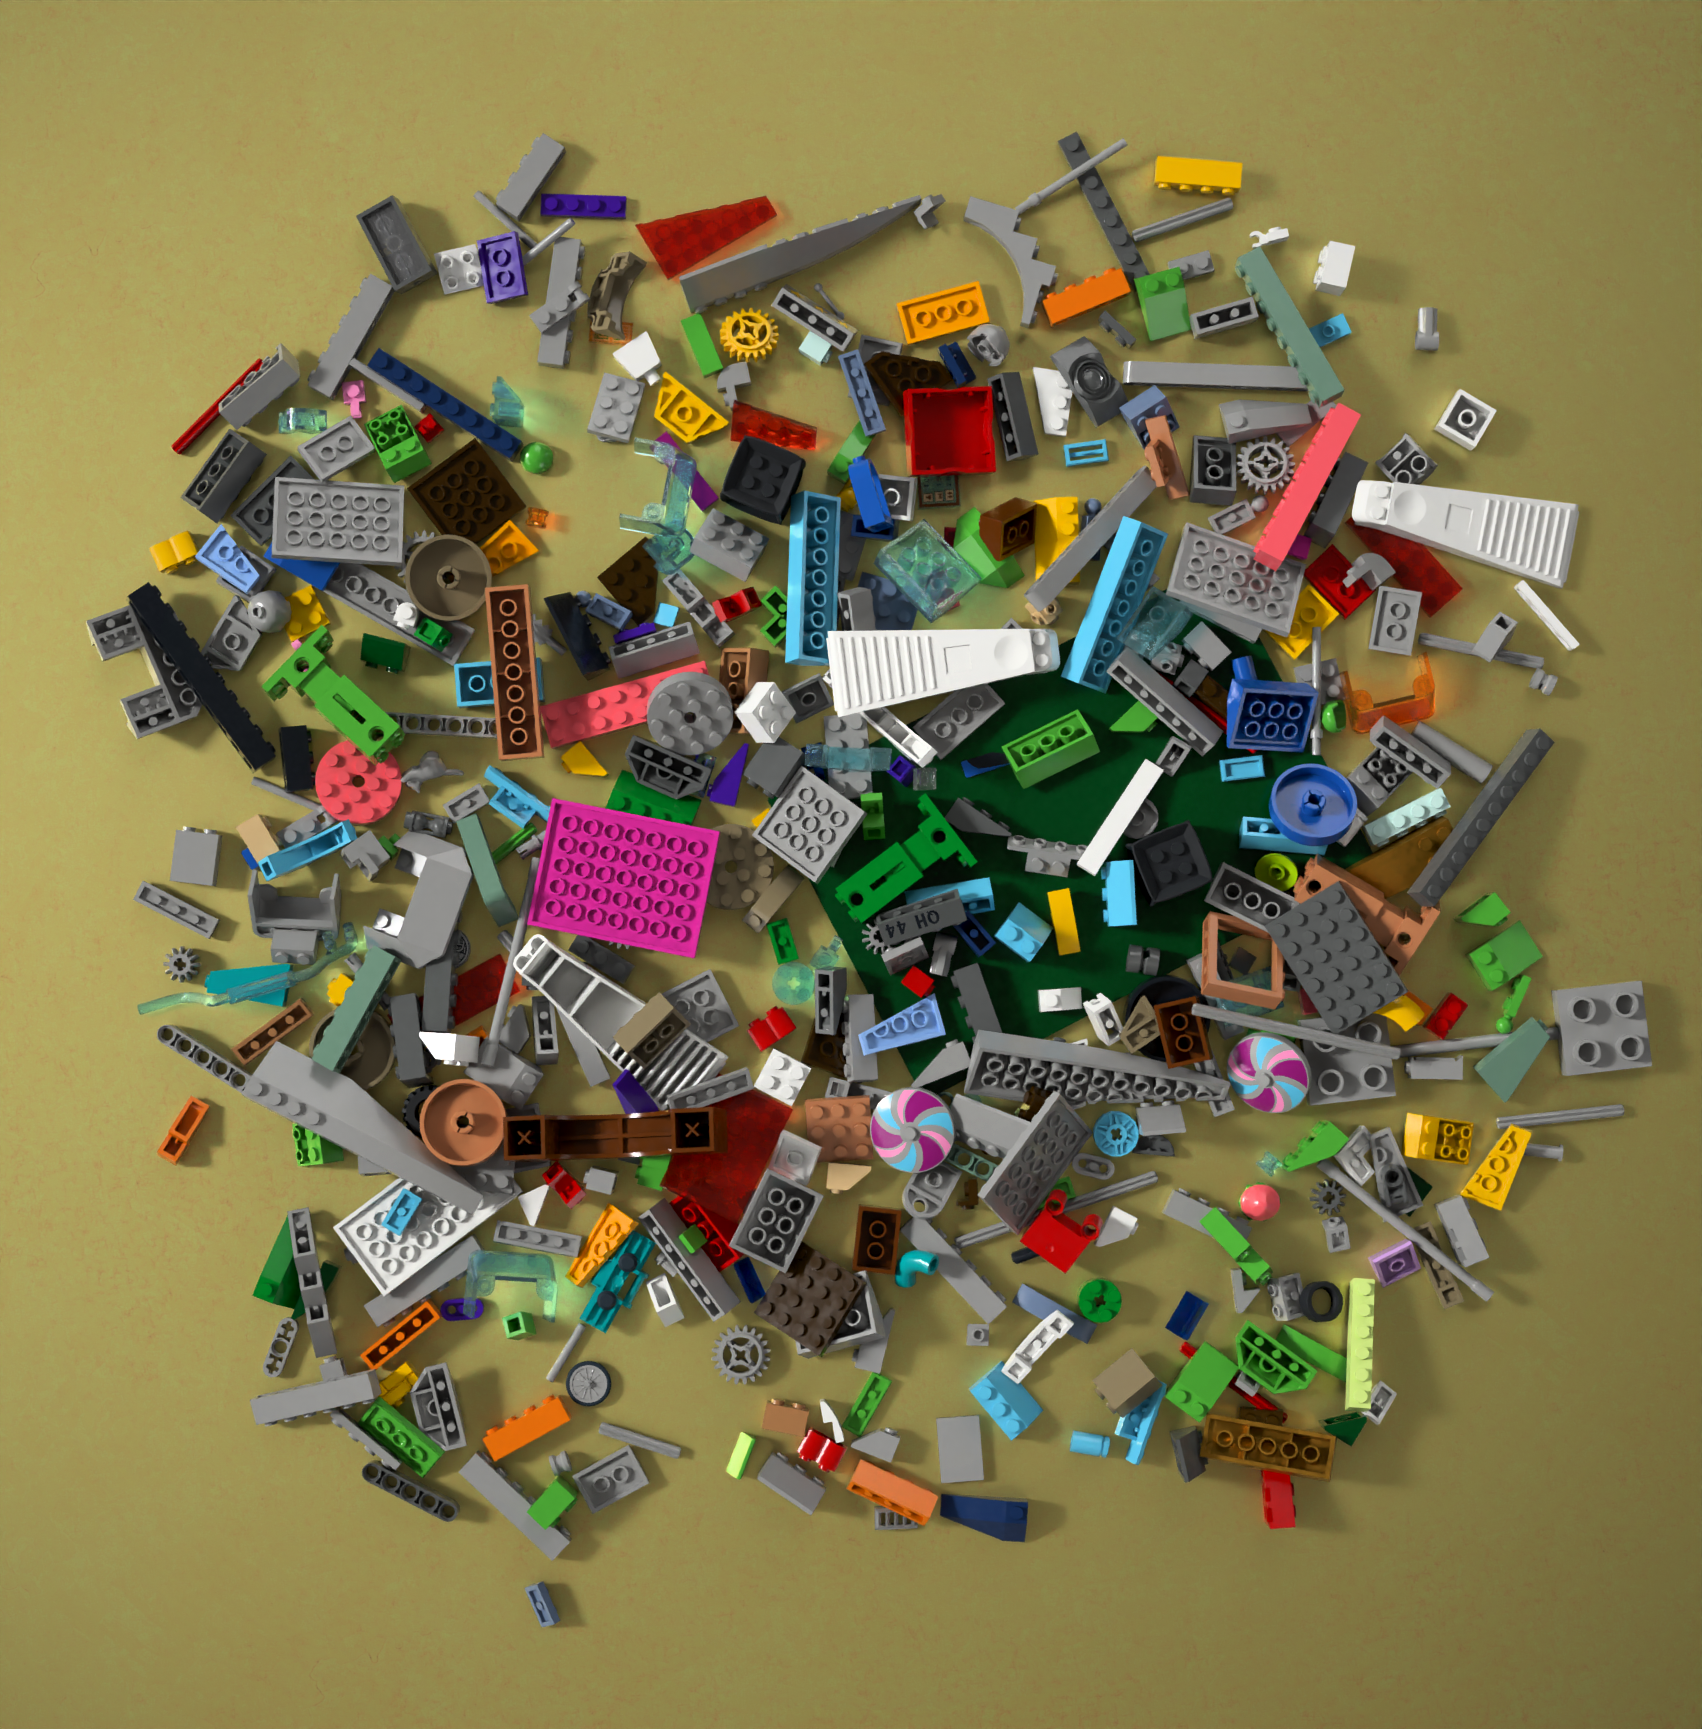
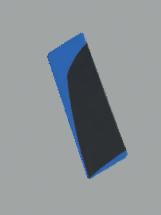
M990 752L962 761L961 764L965 776L968 778L1008 765L1009 762L1004 753Z

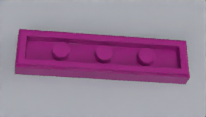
M667 431L650 444L702 512L719 499Z

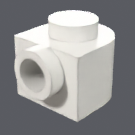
M405 602L398 606L393 620L398 622V627L409 630L410 627L416 628L420 613L415 605Z

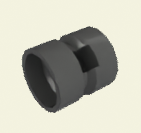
M1130 944L1126 971L1138 973L1141 970L1146 975L1156 976L1160 949L1148 947L1144 950L1142 946Z

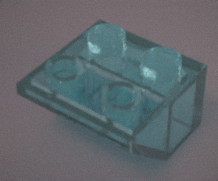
M497 376V381L493 382L492 395H494L495 403H491L490 416H492V419H494L498 426L523 428L525 406L501 376Z

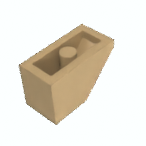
M829 1162L826 1189H830V1193L843 1194V1190H849L871 1171V1165Z

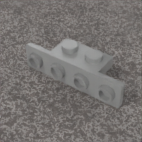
M1020 835L1008 837L1007 844L1008 850L1028 852L1025 871L1068 877L1070 860H1079L1088 847L1086 845H1069L1065 842H1049L1041 838L1029 839Z

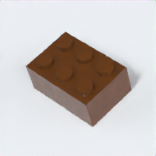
M859 1204L852 1270H865L867 1272L895 1275L902 1209Z

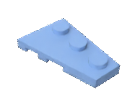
M222 524L195 556L199 562L247 595L260 579L257 571L243 555Z

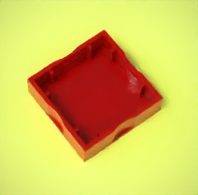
M992 386L961 387L952 390L939 388L907 389L903 392L907 477L985 475L996 472L995 441L992 435Z

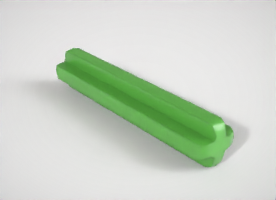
M528 823L524 829L518 831L492 852L495 864H498L515 848L519 847L537 832V828L533 823Z

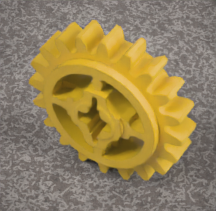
M741 308V314L733 311V318L727 316L726 322H722V329L720 330L721 345H724L725 352L730 351V357L737 355V361L744 357L746 363L749 362L750 358H753L756 363L758 356L765 360L766 353L772 355V348H777V341H779L778 326H775L774 319L769 320L768 313L761 316L760 309L757 313H753V308H750L749 312L746 313ZM739 328L740 331L737 333V336L733 337V333ZM765 333V339L762 342H759L761 335Z

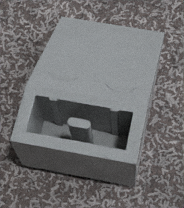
M1376 747L1345 778L1350 782L1355 791L1357 808L1367 817L1378 809L1412 772L1399 761L1391 758L1382 749Z

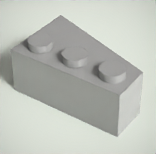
M1455 1195L1434 1204L1458 1264L1468 1267L1490 1258L1486 1251L1485 1243L1477 1231V1223L1470 1216L1468 1211L1470 1206L1466 1198H1462L1461 1195Z

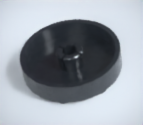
M1173 975L1154 976L1141 982L1129 995L1123 1010V1025L1125 1026L1139 999L1144 995L1153 1009L1155 1005L1193 996H1199L1200 1004L1208 1006L1204 995L1201 994V991L1189 981ZM1204 1017L1208 1034L1210 1028V1019ZM1160 1035L1138 1049L1139 1052L1148 1058L1167 1062Z

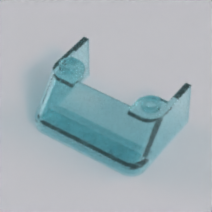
M635 437V453L654 456L657 462L669 465L662 504H647L643 508L642 517L620 513V529L678 538L684 534L697 469L696 461L693 457L669 443Z
M475 1250L469 1255L463 1314L470 1318H475L476 1297L490 1295L494 1290L495 1280L536 1282V1293L539 1298L544 1300L543 1319L555 1323L558 1286L554 1262L550 1256L542 1253Z

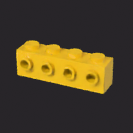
M1157 156L1154 186H1159L1161 190H1171L1172 187L1180 188V191L1191 192L1192 189H1196L1206 194L1220 191L1223 195H1235L1241 188L1242 163Z

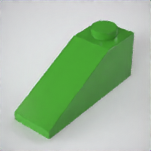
M860 420L827 470L829 476L844 485L850 479L848 466L854 464L852 459L863 456L875 435L865 437Z

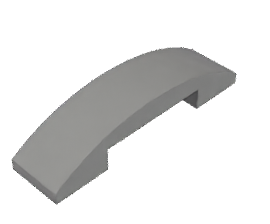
M830 1077L825 1098L869 1095L870 1109L875 1110L881 1100L891 1092L854 1082L847 1083L846 1080Z

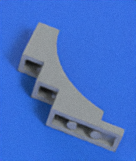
M309 1207L287 1211L293 1255L315 1356L318 1358L337 1354L335 1335L324 1291Z

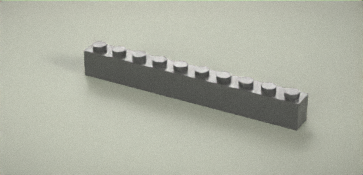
M1540 728L1525 731L1407 893L1421 907L1435 906L1555 743Z

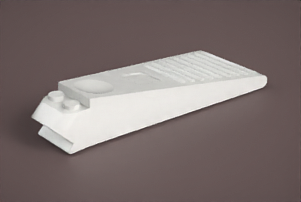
M1361 480L1356 488L1352 518L1356 525L1378 529L1562 589L1567 580L1579 517V505L1400 482L1390 483Z
M1052 629L828 631V638H826L834 706L838 717L1023 675L1047 673L1056 670L1060 665L1058 638L1056 632Z
M540 934L534 935L515 957L513 965L519 974L539 989L622 1072L625 1069L629 1070L661 1111L670 1109L666 1095L714 1079L726 1065L725 1061L729 1056L686 1029L644 1069L612 1037L647 1003Z

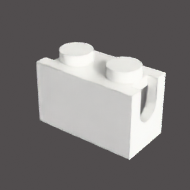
M1102 993L1096 995L1098 999L1086 1001L1083 1005L1097 1037L1109 1047L1120 1040L1119 1034L1123 1026L1112 1002ZM1109 1028H1111V1030L1114 1031L1110 1035H1108L1106 1032V1030H1108Z

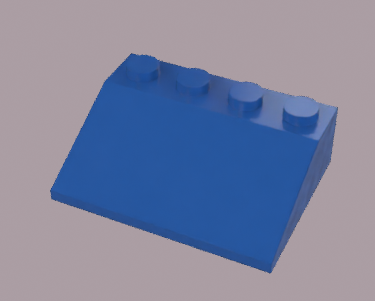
M1232 678L1227 698V747L1304 752L1319 692L1307 683Z

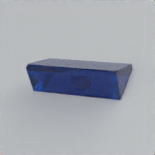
M745 1257L734 1262V1269L749 1302L752 1304L764 1297L765 1291L750 1258Z
M1186 1291L1165 1328L1182 1339L1188 1340L1209 1304Z

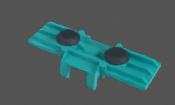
M633 1230L621 1243L613 1259L609 1257L601 1266L597 1275L591 1280V1283L597 1288L579 1319L606 1333L621 1305L631 1309V1303L644 1279L649 1277V1274L641 1269L656 1242ZM630 1272H633L637 1276L625 1298L622 1299L618 1296V1293Z

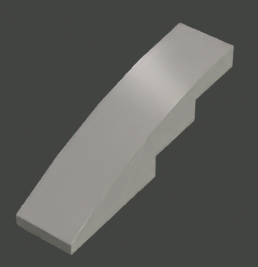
M679 567L662 580L719 648L735 635L725 621L720 622L714 608Z
M556 1007L590 1087L610 1079L599 1049Z

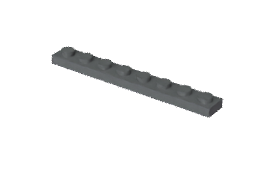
M1077 132L1058 141V145L1071 171L1091 159ZM1093 167L1076 178L1135 293L1137 290L1134 279L1150 274L1096 168Z

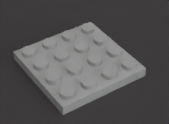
M801 766L752 836L818 884L862 823L867 813L805 767Z

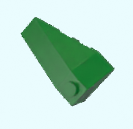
M287 1215L252 1296L272 1304L295 1309L301 1295Z

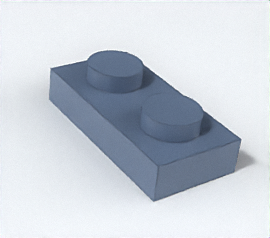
M544 1582L534 1583L525 1587L541 1627L554 1625L559 1622L557 1610L552 1603Z

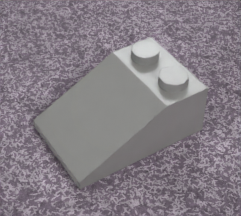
M486 1036L479 1047L478 1063L469 1062V1066L466 1067L464 1073L473 1080L487 1085L500 1099L521 1110L543 1077L542 1069L499 1043L494 1067L482 1065L485 1046L489 1039Z
M1174 1100L1161 1102L1162 1105L1153 1106V1102L1140 1103V1107H1135L1139 1134L1142 1136L1186 1132L1181 1107L1179 1104H1174Z

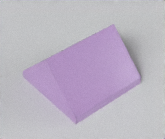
M1404 1239L1368 1257L1383 1288L1421 1269L1413 1244L1408 1239Z

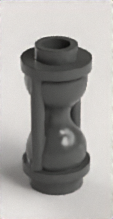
M413 810L412 812H406L404 828L409 829L410 832L446 838L447 834L451 835L453 822H450V817Z

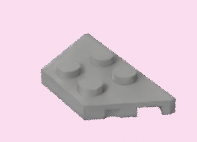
M234 595L201 651L203 656L207 655L211 660L212 668L241 671L263 635L261 631L251 624L247 608L238 595Z

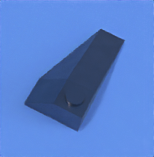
M941 1494L940 1516L1002 1541L1025 1542L1028 1514L1027 1498Z

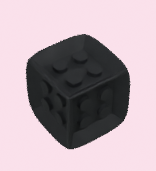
M744 435L728 469L722 492L720 493V499L745 513L781 525L791 506V496L796 494L803 469L806 467V461L784 448L759 438Z
M1189 820L1153 833L1125 846L1129 860H1133L1135 876L1149 906L1175 898L1214 881L1207 857L1197 833Z

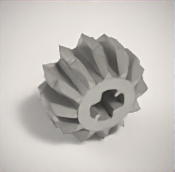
M874 919L875 927L873 928L870 923H867L866 926L871 931H862L863 934L869 935V938L862 939V942H871L866 947L867 950L871 949L873 945L876 946L874 954H877L878 947H881L882 954H884L886 951L884 942L879 943V940H874V934L877 935L875 932L879 930L877 921Z
M180 946L179 952L176 948L171 949L173 956L171 954L165 955L170 962H163V966L170 967L165 971V974L173 972L171 980H176L178 977L180 983H183L185 978L191 981L192 976L190 973L194 975L199 973L194 969V967L201 966V963H194V960L198 959L199 956L197 954L191 956L193 949L189 948L186 951L184 946ZM182 959V962H186V967L181 968L178 966V962H181Z

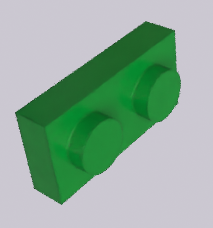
M787 918L766 924L778 965L799 959Z

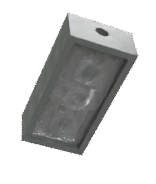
M392 195L356 216L396 292L403 294L438 274L398 198Z

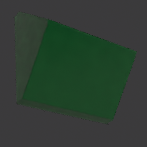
M1353 1412L1318 1421L1325 1431L1352 1446L1366 1424L1367 1417L1361 1412Z

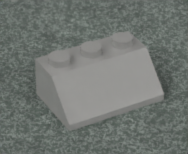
M772 1452L759 1471L757 1479L809 1515H812L826 1491V1487L823 1486L824 1482L816 1476L811 1478L805 1474L807 1470L802 1466L790 1464L788 1462L789 1458L781 1452L777 1454Z

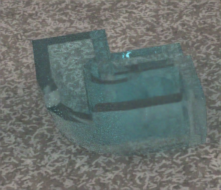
M677 518L664 526L659 533L642 546L656 561L654 567L666 575H672L694 557V554L689 552L694 538Z

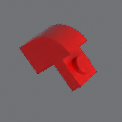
M754 587L742 589L729 597L718 599L712 603L715 614L720 622L725 621L726 623L762 606Z
M558 1161L542 1174L547 1184L560 1195L570 1209L579 1204L586 1195L585 1188Z

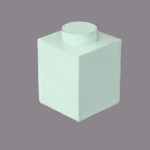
M810 331L799 347V353L821 366L823 361L827 363L833 352L830 351L832 344Z

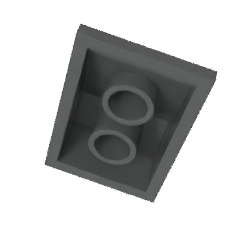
M1194 435L1190 473V502L1232 506L1236 494V443L1229 444L1227 438Z
M1195 1426L1170 1431L1178 1472L1185 1483L1190 1482L1205 1472V1465L1208 1464L1207 1458L1200 1457V1444H1202L1203 1440L1201 1430L1197 1431Z

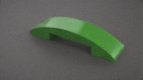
M1283 1324L1275 1339L1277 1342L1303 1360L1346 1382V1357Z

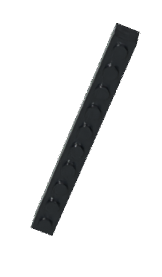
M149 582L128 595L126 601L252 773H255L274 760L276 757L274 746L269 741L266 743L262 737L263 732L257 724L253 725L249 720L251 717L245 707L241 708L236 702L238 700L236 694L231 689L228 691L225 687V680L219 672L215 673L211 668L213 664L208 656H203L198 650L200 648L199 644L193 637L190 638L187 635V628L181 620L177 621L173 616L175 612L170 604L162 601L160 598L162 594L155 585L151 586Z

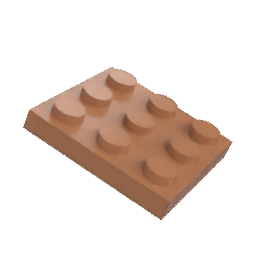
M869 1095L805 1099L808 1141L822 1147L817 1163L873 1159V1145L870 1136L871 1114Z

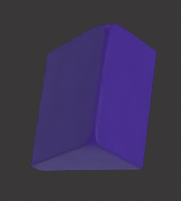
M901 755L898 756L886 771L905 787H908L919 774V770Z

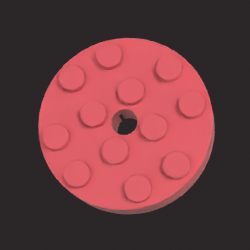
M348 740L332 747L321 759L315 777L316 792L326 812L340 822L349 819L353 826L370 825L385 818L396 806L402 789L400 768L393 755L388 752V758L383 763H378L375 766ZM355 777L365 780L362 787L357 788L353 785Z

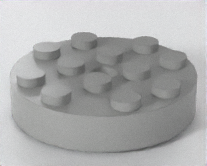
M699 672L674 674L661 681L654 688L648 699V728L655 741L667 750L680 755L706 753L720 745L732 728L733 708L730 695L718 680L709 675Z

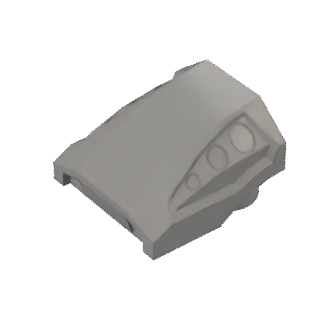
M1405 433L1403 438L1388 453L1375 462L1392 482L1420 485L1438 466L1408 433Z

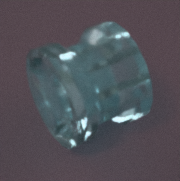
M1268 1151L1264 1153L1262 1160H1258L1255 1163L1270 1177L1274 1175V1171L1283 1165Z

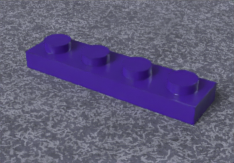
M541 193L540 215L544 217L626 219L627 198L626 196Z

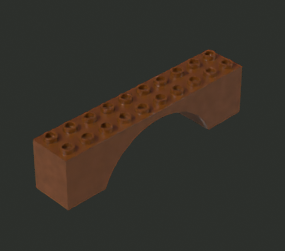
M699 1107L632 1114L503 1117L504 1161L542 1162L728 1153L727 1110L716 1107Z

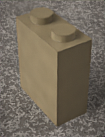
M1133 1348L1092 1380L1097 1386L1094 1390L1102 1400L1104 1398L1108 1400L1106 1406L1113 1414L1117 1412L1122 1418L1162 1386Z

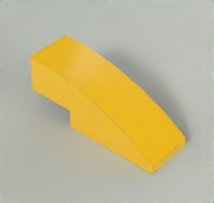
M1069 888L1047 892L1059 956L1080 952Z

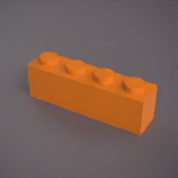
M1115 267L1103 272V276L1096 278L1094 275L1085 279L1084 283L1079 286L1072 284L1065 287V291L1057 294L1053 292L1046 295L1041 305L1051 328L1129 296L1131 290L1122 268L1117 270Z
M431 1299L427 1300L360 1355L370 1369H378L441 1318L440 1310Z
M552 1394L543 1399V1404L537 1408L535 1405H532L523 1410L524 1415L518 1418L514 1415L505 1420L506 1425L500 1428L496 1425L485 1431L487 1435L483 1437V1441L494 1462L570 1421L572 1416L561 1396L554 1397Z
M859 1461L847 1486L848 1490L923 1526L929 1520L938 1496L931 1490L922 1489L908 1479H901L895 1476L889 1470H882L870 1461Z

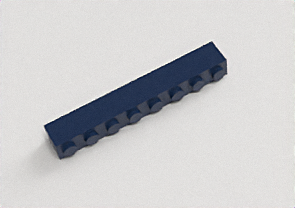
M378 348L367 366L411 394L428 408L509 461L513 462L524 444L520 439L382 349Z

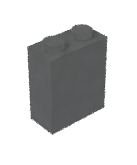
M778 737L775 743H763L742 774L748 778V784L755 789L760 786L764 789L762 793L773 800L774 797L779 798L801 766L805 767L810 758L793 745Z

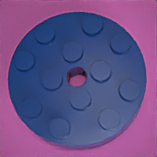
M1301 764L1283 772L1274 783L1269 800V813L1276 828L1288 839L1307 846H1324L1341 839L1351 828L1357 810V797L1350 782L1336 770L1320 764Z

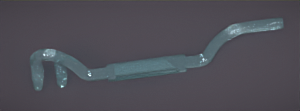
M348 922L342 926L346 944L338 948L332 931L324 932L322 936L325 948L327 949L326 955L307 969L297 972L291 970L226 989L225 993L215 996L197 992L172 994L138 1004V1012L142 1015L181 1003H199L208 1007L226 1003L232 1005L297 986L298 982L317 976L328 965L354 951L358 943V937L353 923Z

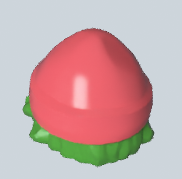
M1257 1182L1255 1185L1248 1184L1239 1198L1238 1204L1248 1220L1266 1221L1278 1212L1281 1199L1274 1188Z

